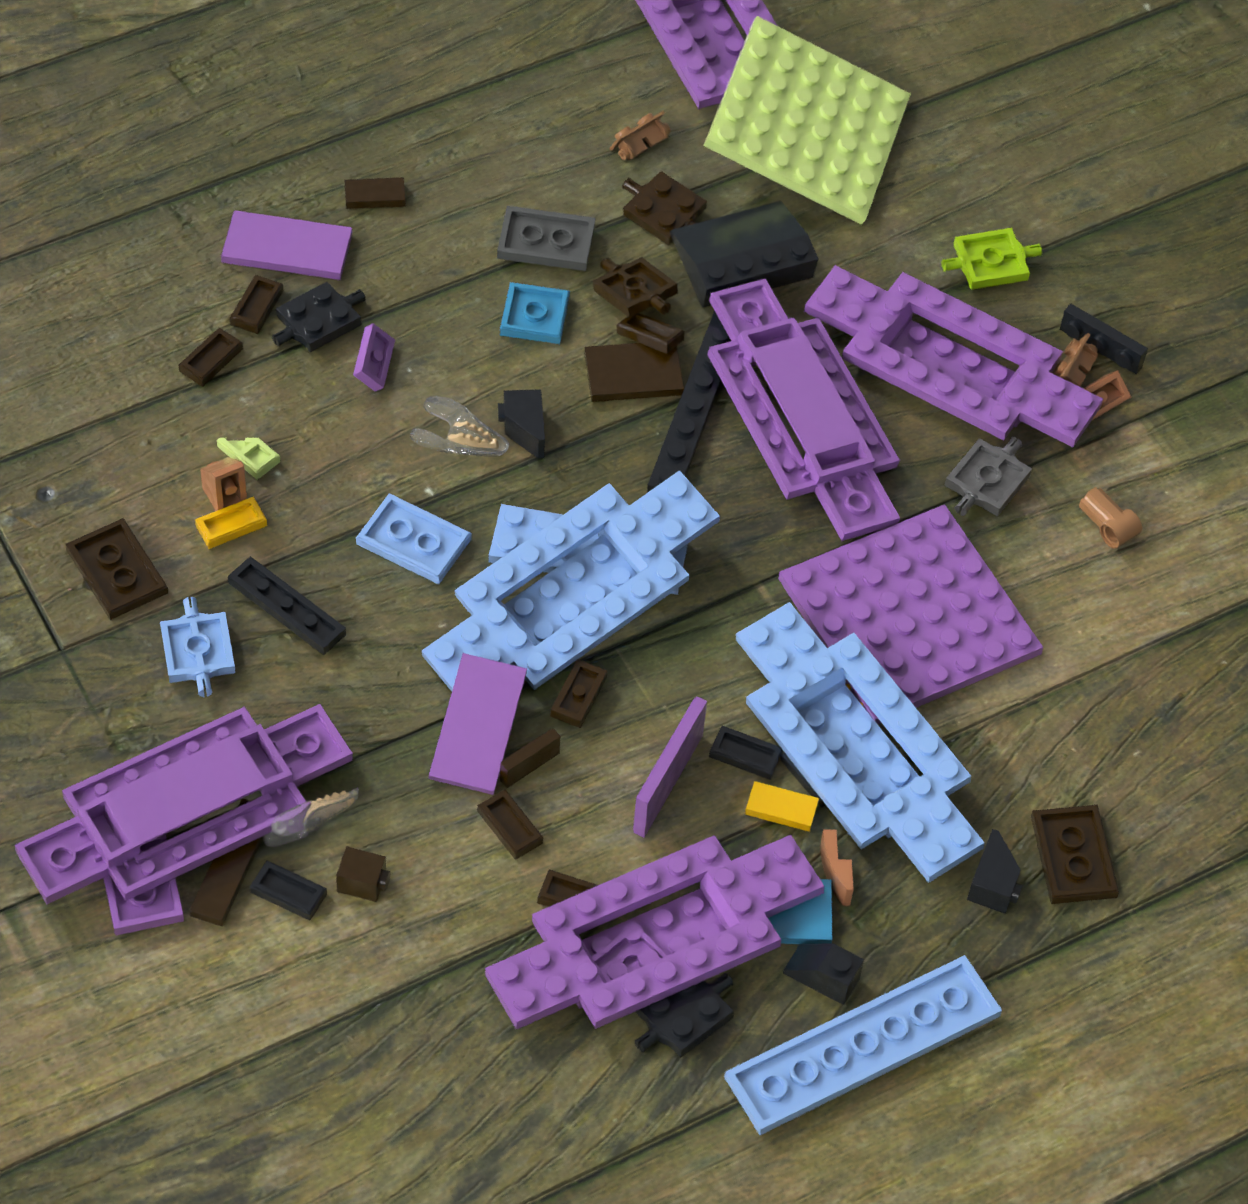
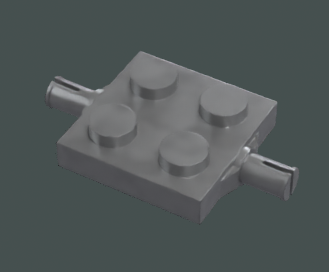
M1012 437L1007 445L1001 448L992 446L979 438L947 476L945 486L963 497L955 506V511L958 514L961 511L960 515L965 516L973 504L998 516L1031 476L1032 468L1023 464L1014 456L1018 449L1022 447V442L1019 439L1016 441V437Z

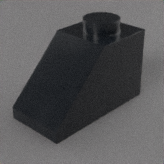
M541 389L504 391L503 403H498V422H504L505 435L535 457L544 458L545 432Z
M992 829L971 883L967 900L1006 914L1010 902L1017 904L1023 885L1017 883L1021 869L1000 832Z
M834 943L799 944L784 968L783 974L845 1005L860 979L864 959Z

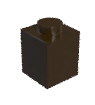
M346 846L336 874L337 892L377 902L380 890L386 891L391 871L386 870V856Z

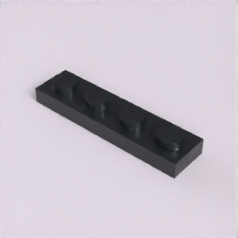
M251 556L228 575V583L321 654L325 655L346 636V627Z

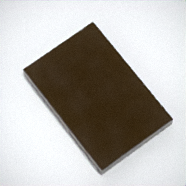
M641 343L587 346L584 348L591 402L681 396L683 394L684 386L677 346L667 354Z
M124 518L65 544L68 554L110 620L168 594L166 583Z
M1098 805L1033 810L1031 820L1051 904L1117 898L1119 889Z

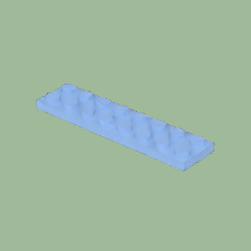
M964 955L726 1071L724 1078L759 1135H762L1000 1017L1002 1009Z

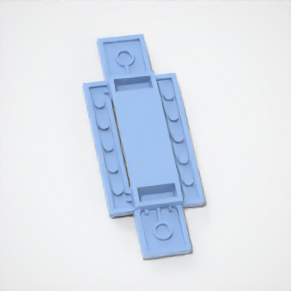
M680 470L631 505H628L612 485L608 483L457 588L455 596L472 616L424 648L422 656L451 691L453 690L463 653L527 668L525 680L535 690L689 581V574L672 555L717 524L720 516ZM604 529V535L507 603L503 604L501 600Z
M790 602L736 633V641L770 682L746 696V704L860 849L865 848L884 835L888 839L893 837L928 883L984 849L985 842L947 797L970 783L971 775L855 633L827 648ZM846 679L923 773L922 776L916 773L848 689Z

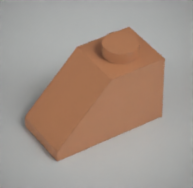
M229 457L221 461L212 462L200 469L202 488L216 511L247 499L245 469L242 461Z

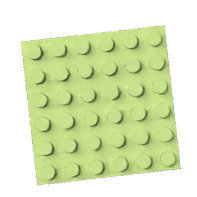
M756 16L704 146L862 225L867 219L911 93Z

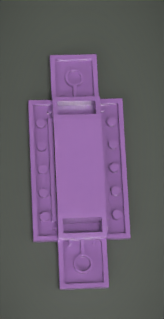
M636 0L697 108L701 109L721 103L745 43L721 0ZM726 0L747 35L756 16L777 26L762 0Z
M835 265L805 304V313L815 318L819 317L821 321L853 336L852 340L843 350V360L1003 441L1013 427H1017L1020 422H1023L1074 447L1102 406L1103 398L1051 373L1061 360L1063 351L904 272L901 273L889 291H886ZM915 313L1020 366L1015 372L913 321L912 314Z
M766 278L711 293L709 301L731 341L709 347L707 355L786 500L815 492L841 541L898 524L900 516L876 473L897 468L900 460L819 317L797 323L794 317L788 319ZM752 366H758L806 452L804 459L801 457Z
M320 704L266 729H263L261 724L256 725L247 709L242 707L62 790L63 798L75 817L16 844V853L46 904L108 875L111 876L124 900L127 901L304 817L309 812V805L297 786L352 761L353 753ZM258 790L263 795L140 853V846Z
M714 835L532 914V922L544 942L486 967L485 976L516 1030L575 1003L579 1009H584L594 1028L597 1029L780 947L781 938L768 918L823 894L824 885L791 835L734 860H730ZM700 882V889L584 940L579 936V934ZM634 924L639 927L636 931L634 930L625 936V941L611 951L612 944L610 943L614 938L624 933ZM643 930L668 954L667 956L660 958L655 950L651 949L641 940ZM629 952L639 953L638 959L629 958L624 963H620L623 955ZM595 953H605V957L597 963L592 958ZM598 966L612 979L611 981L607 982Z

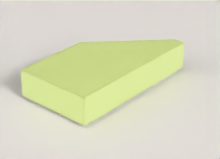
M219 438L217 440V447L230 458L242 461L244 469L257 480L280 463V455L259 438H245V440Z

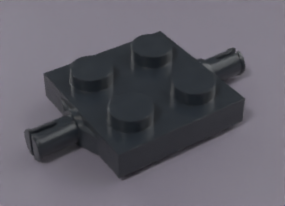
M325 282L277 307V317L286 328L272 335L274 344L279 347L283 343L295 339L312 352L361 326L362 323L361 316L352 307L365 301V294L361 289H358L345 297L339 294L328 282Z
M723 973L711 984L706 981L699 982L635 1011L649 1029L638 1039L634 1040L636 1047L640 1048L641 1052H645L657 1041H660L669 1046L680 1058L734 1018V1010L719 995L734 984L732 978L727 973Z

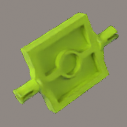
M1012 228L957 236L954 240V247L958 257L942 259L941 266L943 272L961 269L966 275L971 290L1027 281L1030 272L1025 260L1029 257L1042 256V247L1040 243L1023 246L1016 239Z

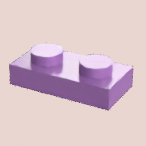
M374 323L364 329L353 376L376 392L384 388L395 339Z

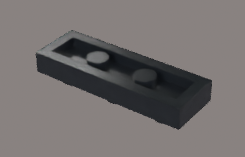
M1071 303L1064 310L1059 330L1078 341L1089 333L1090 336L1086 343L1096 346L1098 349L1097 353L1104 355L1120 367L1134 374L1141 370L1148 350L1147 347Z

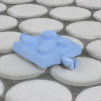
M187 597L183 600L184 616L160 622L169 682L196 680L198 695L205 697L203 687L205 686L206 694L210 696L212 694L210 678L235 673L226 613H198L197 599L191 597L192 608H190Z

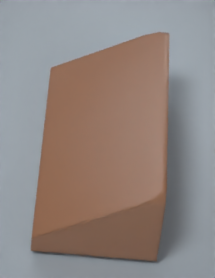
M1118 370L1104 375L1083 388L1103 398L1102 406L1092 420L1132 397Z

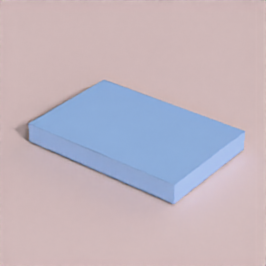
M390 493L356 537L357 545L438 585L471 541L470 532Z

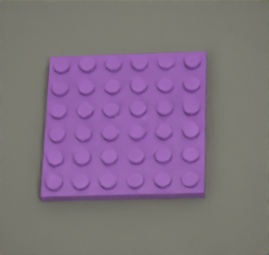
M945 504L779 572V581L807 624L823 644L829 648L845 637L855 633L915 708L1042 654L1043 646ZM846 679V684L850 685L851 692L863 704V707L877 724L882 723Z

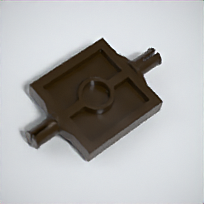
M662 171L644 186L639 185L631 178H627V181L625 180L622 185L623 189L634 195L623 207V215L667 245L673 242L670 235L671 230L696 224L697 217L707 208L706 200Z
M608 257L606 260L603 259L601 261L600 267L607 273L593 280L594 291L627 317L639 314L650 307H654L662 315H665V312L669 313L671 304L665 300L678 294V285L675 281L642 257L622 265L614 263Z

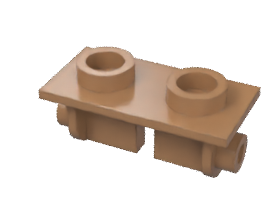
M662 111L655 116L649 113L637 122L638 126L630 129L627 126L615 135L616 141L610 147V150L612 151L618 147L620 149L618 151L619 156L623 160H632L648 149L642 141L643 139H645L650 148L667 139L671 129L668 124H662L660 121L665 112Z
M1089 333L1079 341L1073 339L1064 350V354L1067 355L1066 358L1062 359L1051 373L1079 387L1087 376L1083 372H1089L1098 357L1097 347L1086 343L1090 336Z

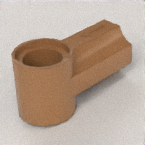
M1095 487L1091 489L1080 500L1079 507L1100 528L1101 537L1109 547L1113 549L1118 548L1142 532V524L1139 517L1130 509L1122 510L1101 488Z

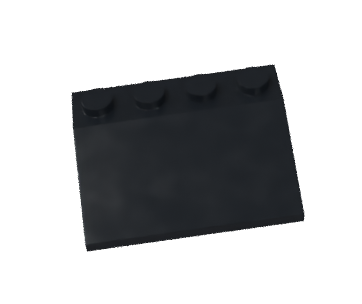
M782 201L670 231V235L702 308L711 306L709 301L711 293L765 278L771 289L813 278L819 260L808 234Z

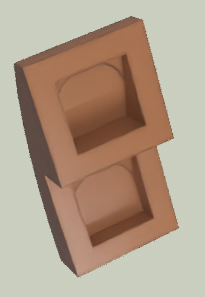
M823 830L820 853L826 878L831 879L832 891L843 906H850L853 894L852 860L838 859L837 830Z

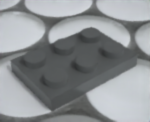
M507 206L497 249V259L586 271L596 218Z

